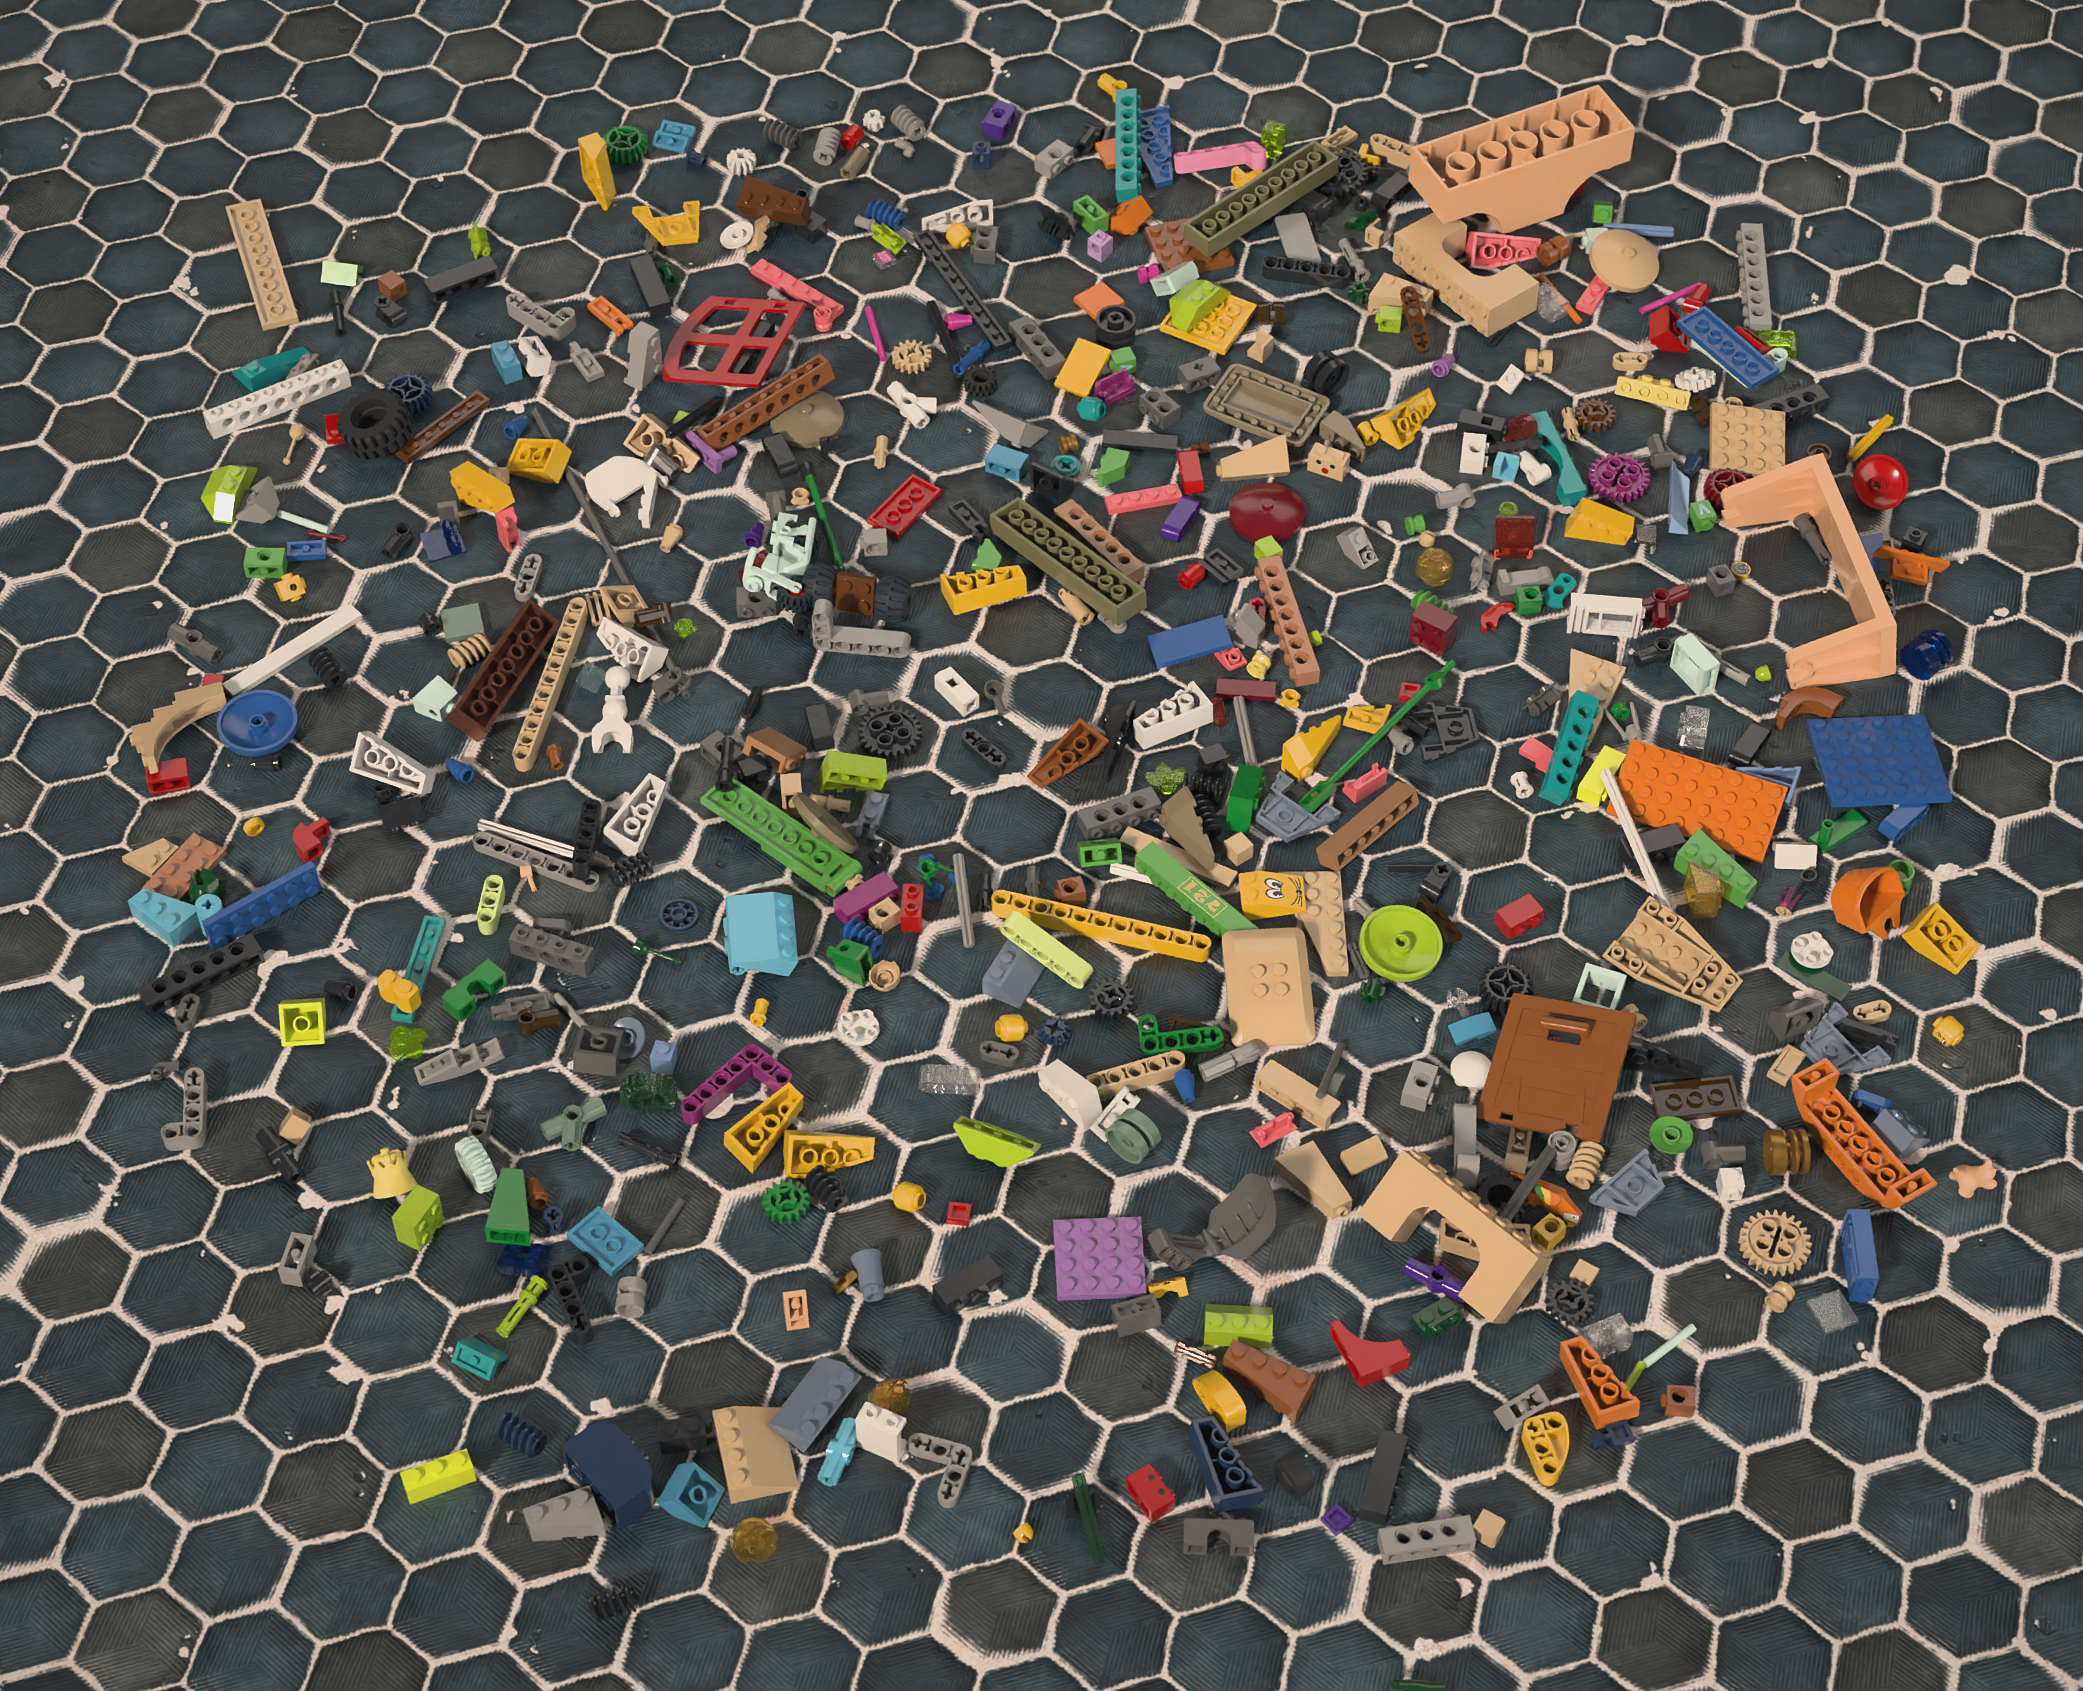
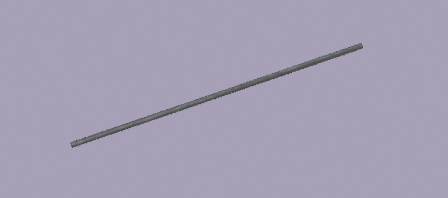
M537 408L533 409L532 414L545 439H554ZM566 464L563 472L623 585H632L568 464ZM654 625L646 626L651 638L665 647ZM667 653L664 662L670 670L676 666L669 653ZM688 689L681 693L685 699L691 696Z

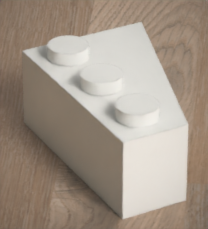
M1059 1059L1038 1072L1040 1088L1086 1132L1103 1112L1097 1087Z

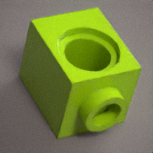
M1381 305L1380 313L1376 312L1375 323H1378V331L1400 333L1403 307Z
M1271 535L1255 542L1254 556L1257 559L1280 555L1282 560L1283 549Z

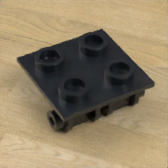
M1037 204L1043 216V220H1039L1037 224L1039 229L1063 241H1068L1070 234L1075 235L1072 225L1064 213L1059 212L1058 214L1047 205Z

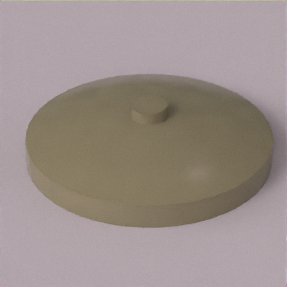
M816 390L770 419V427L773 434L781 432L787 445L797 448H814L820 446L819 437H827L829 439L832 435H839L844 425V412L836 398L826 392Z
M797 792L792 798V802L803 820L811 828L810 832L817 839L821 837L836 848L853 854L859 846L844 826L813 799L801 792Z

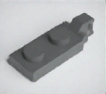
M544 992L505 999L506 1002L501 1003V1005L490 1007L493 1021L517 1020V1014L522 1009L529 1008L533 1011L550 1009L548 993Z

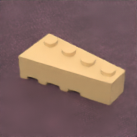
M1441 1218L1438 1249L1480 1262V1251L1475 1241L1447 1218ZM1513 1223L1515 1225L1513 1228L1520 1233L1522 1231L1530 1236V1225Z

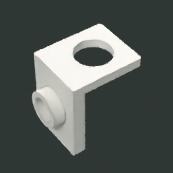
M1511 364L1499 379L1497 385L1511 395L1524 377L1529 381L1532 378Z

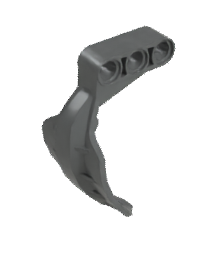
M1249 1173L1211 1211L1208 1227L1197 1237L1171 1234L1162 1228L1153 1231L1148 1236V1241L1158 1258L1175 1271L1185 1270L1200 1258L1226 1255L1237 1260H1245L1261 1247L1275 1228L1277 1213L1271 1183L1264 1176Z

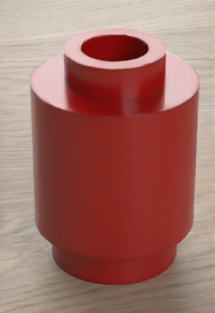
M850 125L841 137V145L847 150L856 148L864 137L862 128L858 125Z
M1198 562L1190 564L1178 575L1180 586L1188 590L1196 586L1206 574L1204 566Z

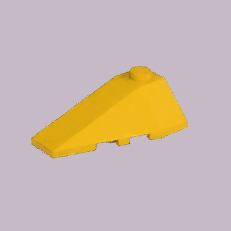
M1427 388L1380 413L1370 421L1375 432L1379 434V438L1399 450L1414 440L1415 433L1421 429V424L1429 417L1437 404L1430 388Z
M1340 715L1324 721L1320 727H1310L1309 732L1304 733L1301 731L1283 744L1281 769L1297 783L1304 778H1308L1340 731L1342 717Z
M785 1130L783 1147L785 1177L805 1179L808 1172L817 1165H823L825 1170L832 1172L838 1168L873 1160L875 1138L815 1131Z

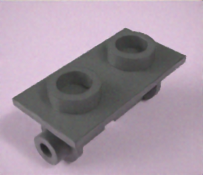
M1556 681L1551 686L1547 683L1539 690L1540 694L1538 696L1535 693L1526 700L1528 704L1522 710L1528 707L1532 716H1539L1548 708L1545 702L1551 706L1561 698V691L1554 687L1558 682Z

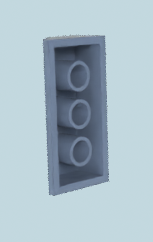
M1008 939L982 978V992L985 995L1020 1009L1046 966Z
M820 1356L769 1422L768 1426L804 1453L862 1376L843 1362Z

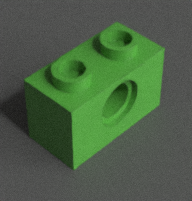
M1086 195L1073 202V218L1088 233L1093 235L1098 230L1108 231L1109 215L1090 196Z
M247 547L243 563L246 578H281V576L286 575L288 564L285 548Z
M1118 838L1077 842L1078 858L1081 867L1122 863L1121 843Z

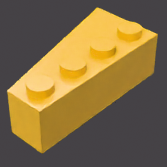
M469 461L450 471L451 484L456 489L460 503L498 513L515 502L510 486Z
M1019 565L994 568L990 572L983 569L976 570V573L973 574L957 572L956 576L948 577L947 574H940L941 592L954 615L1027 594L1026 576Z

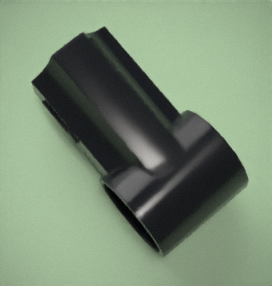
M1087 122L1084 126L1083 134L1075 143V148L1079 153L1084 155L1089 153L1096 142L1102 141L1105 128Z
M407 522L397 523L394 526V533L380 549L381 554L392 561L396 559L404 547L410 546L413 543L411 526Z

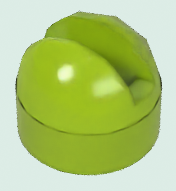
M1317 629L1308 634L1311 646L1323 644Z
M1767 665L1756 669L1755 677L1761 682L1771 680V674Z

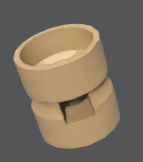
M1526 348L1525 372L1535 373L1539 370L1540 373H1551L1553 350L1542 349L1538 352L1537 349Z

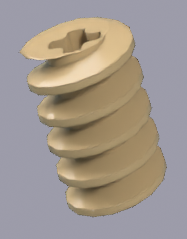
M480 631V634H474L473 638L469 637L467 642L462 641L460 645L454 646V649H449L448 656L455 667L461 666L463 669H466L465 662L473 665L472 658L478 662L480 660L479 654L485 658V650L488 653L491 652V643L488 637Z
M1584 1141L1577 1146V1151L1566 1175L1570 1185L1584 1190L1590 1188V1184L1594 1182V1176L1597 1174V1169H1599L1602 1156L1605 1154V1150L1601 1145L1591 1141Z

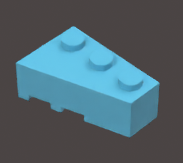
M144 888L128 900L132 916L173 948L200 927L196 907L189 903Z

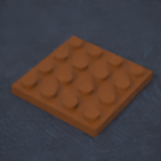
M1191 218L1144 227L1146 238L1163 273L1183 262L1192 260L1198 268V273L1234 266V258L1228 246L1207 257L1184 239V223Z

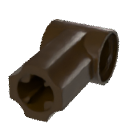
M671 602L653 605L654 607L634 611V621L637 627L675 621Z
M525 1008L520 1010L517 1014L519 1033L524 1036H530L536 1030L560 1026L558 1009L551 1008L533 1011L532 1009Z

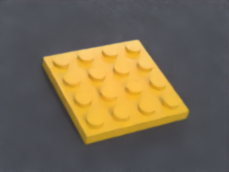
M1230 295L1187 334L1172 326L1170 312L1160 324L1159 331L1225 355L1257 311V304Z

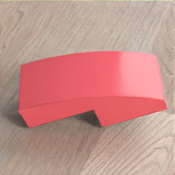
M1233 646V648L1214 653L1220 663L1229 671L1247 665V661L1238 647L1235 648Z
M1530 736L1519 748V754L1536 762V768L1546 773L1553 751Z

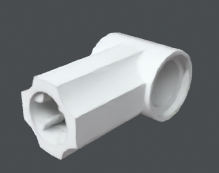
M1526 450L1519 454V467L1526 473L1528 482L1532 486L1551 478V470L1547 464H1540Z

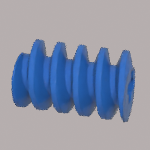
M882 199L878 201L872 200L867 208L868 218L876 219L879 224H885L892 231H899L907 217L906 212H901L899 208L896 209L895 206H890L889 203H885Z
M857 917L848 921L841 928L839 937L868 946L873 960L881 955L884 949V944L882 943L884 936L878 935L876 930L871 931L872 928L870 926L865 927V923L863 921L859 922Z

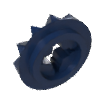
M1051 1015L1049 1019L1044 1018L1042 1023L1038 1024L1037 1033L1043 1043L1050 1046H1058L1069 1040L1071 1027L1068 1024V1020L1064 1021L1061 1016L1054 1018ZM1058 1026V1031L1051 1035V1029Z

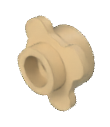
M797 488L792 491V505L809 504V491L804 488Z
M857 874L853 879L846 881L845 886L848 888V891L864 883L861 874Z

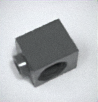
M1722 564L1708 568L1706 583L1715 597H1720L1733 593L1736 579L1728 566Z

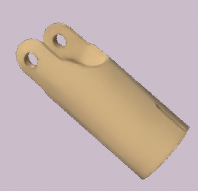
M1063 588L1059 590V597L1080 625H1087L1093 620V612L1081 598L1070 590L1068 593Z

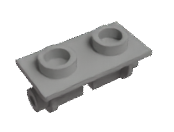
M307 353L302 355L297 365L290 370L286 380L318 368L319 361L316 358L319 354Z
M1483 550L1478 556L1473 558L1471 563L1473 569L1470 576V590H1473L1475 586L1481 590H1487L1490 586L1489 574L1491 573L1492 561L1489 557H1484Z

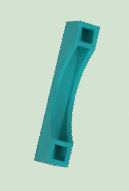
M1547 411L1525 415L1523 429L1527 437L1542 436L1544 443L1541 448L1553 457L1559 468L1560 479L1556 494L1562 506L1575 505L1577 501H1580L1583 497L1585 498L1588 493L1587 485L1582 482L1580 472L1576 470L1573 458L1567 452L1566 444L1562 443L1560 433L1554 427L1553 419L1549 417Z

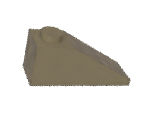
M1511 1127L1503 1174L1508 1178L1511 1176V1171L1525 1175L1532 1130Z

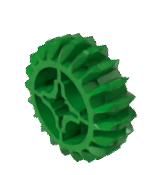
M619 125L617 128L612 127V130H607V133L603 134V138L607 143L606 151L610 162L615 161L616 164L622 163L624 165L629 163L631 165V162H637L638 159H643V156L646 155L649 147L648 138L644 130H640L639 127Z

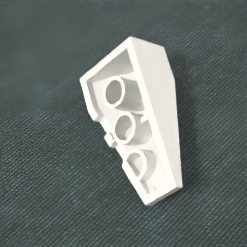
M993 200L973 201L922 218V231L929 229L932 233L946 232L947 228L954 222L965 224L969 230H976L977 225L993 226Z

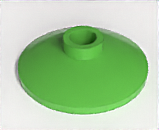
M1673 1116L1661 1117L1651 1125L1649 1132L1650 1140L1657 1149L1664 1153L1679 1154L1686 1151L1692 1144V1129L1680 1118Z

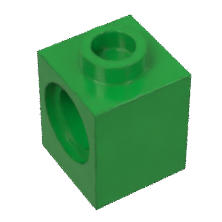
M1539 586L1516 587L1514 603L1517 615L1541 612V606L1544 605L1545 598L1544 594L1540 592Z

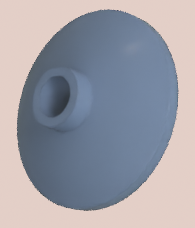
M625 1017L618 1020L611 1029L623 1030L620 1059L634 1058L641 1052L645 1044V1029L641 1022L635 1018Z

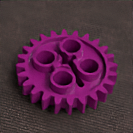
M1615 452V456H1612L1608 453L1607 458L1601 455L1600 460L1595 459V463L1591 464L1588 482H1590V487H1594L1593 492H1599V497L1606 496L1605 500L1612 498L1615 503L1616 499H1619L1623 503V500L1626 499L1630 502L1631 498L1637 500L1638 495L1642 497L1643 493L1647 492L1650 473H1648V468H1644L1645 463H1639V458L1632 459L1633 455L1626 457L1625 453H1623L1622 456H1619Z

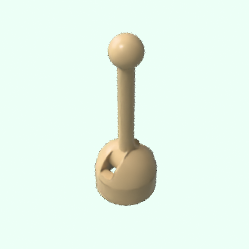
M293 424L291 426L289 434L293 440L287 457L283 459L286 465L291 463L290 457L296 441L301 440L305 435L306 429L301 425Z

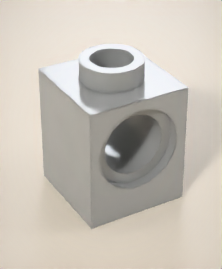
M886 528L863 529V537L860 538V549H864L865 557L888 555Z

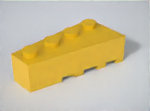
M788 1082L724 1133V1146L753 1174L803 1109V1095Z

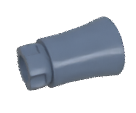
M865 1249L856 1252L851 1256V1261L858 1274L857 1278L864 1301L873 1302L883 1299L884 1281L881 1267V1252L877 1249Z

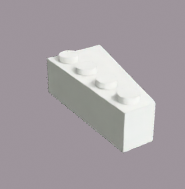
M1192 681L1186 689H1180L1175 692V696L1171 699H1165L1160 702V706L1156 709L1151 708L1133 720L1134 738L1144 750L1213 722V704L1196 683Z
M649 773L606 825L603 842L627 856L633 855L636 857L637 852H642L665 798L666 782Z

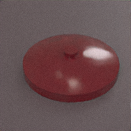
M1257 483L1249 485L1237 492L1230 502L1229 520L1232 527L1239 535L1253 542L1270 535L1277 543L1286 541L1294 537L1304 524L1305 507L1301 498L1291 489L1279 484Z

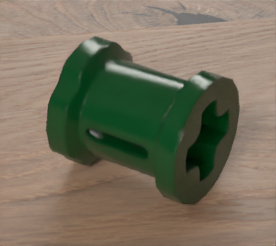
M667 262L659 267V272L664 277V284L671 287L679 282V276L675 273V267L672 263Z

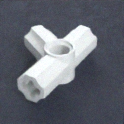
M898 381L891 383L887 388V393L899 406L900 414L907 417L915 428L920 430L929 423L930 418L926 413L936 414V398L916 397L914 394L909 393L903 384Z

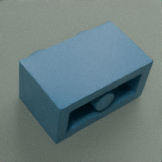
M505 340L490 345L493 362L505 385L523 379L521 364L509 341Z
M995 443L985 458L986 472L1016 482L1021 481L1029 468L1028 454Z

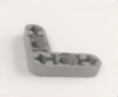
M914 1433L908 1439V1449L912 1455L947 1465L938 1489V1502L944 1508L954 1507L959 1500L972 1463L971 1449L966 1445L923 1433ZM918 1441H921L922 1445H920L919 1448H916L915 1444H917ZM938 1446H943L947 1451L943 1455H937L934 1449ZM964 1453L966 1457H963L960 1466L958 1465V1456ZM952 1472H958L962 1477L957 1481H953L948 1476ZM949 1487H951L952 1497H949L948 1500L944 1499V1496L948 1494Z

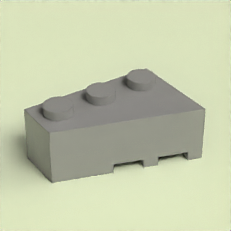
M640 321L630 331L627 351L630 353V360L626 362L628 376L624 377V383L642 391L662 372L663 362L659 329Z
M589 1485L523 1509L525 1522L532 1541L562 1540V1537H577V1539H581L584 1536L595 1535L606 1537L604 1523Z

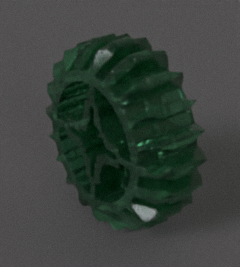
M642 1071V1073L634 1072V1075L629 1074L627 1078L623 1079L619 1090L621 1103L624 1104V1107L629 1108L631 1112L636 1111L638 1114L654 1115L658 1113L661 1115L662 1112H669L670 1109L674 1108L678 1098L677 1084L673 1082V1079H668V1075L662 1076L660 1072Z

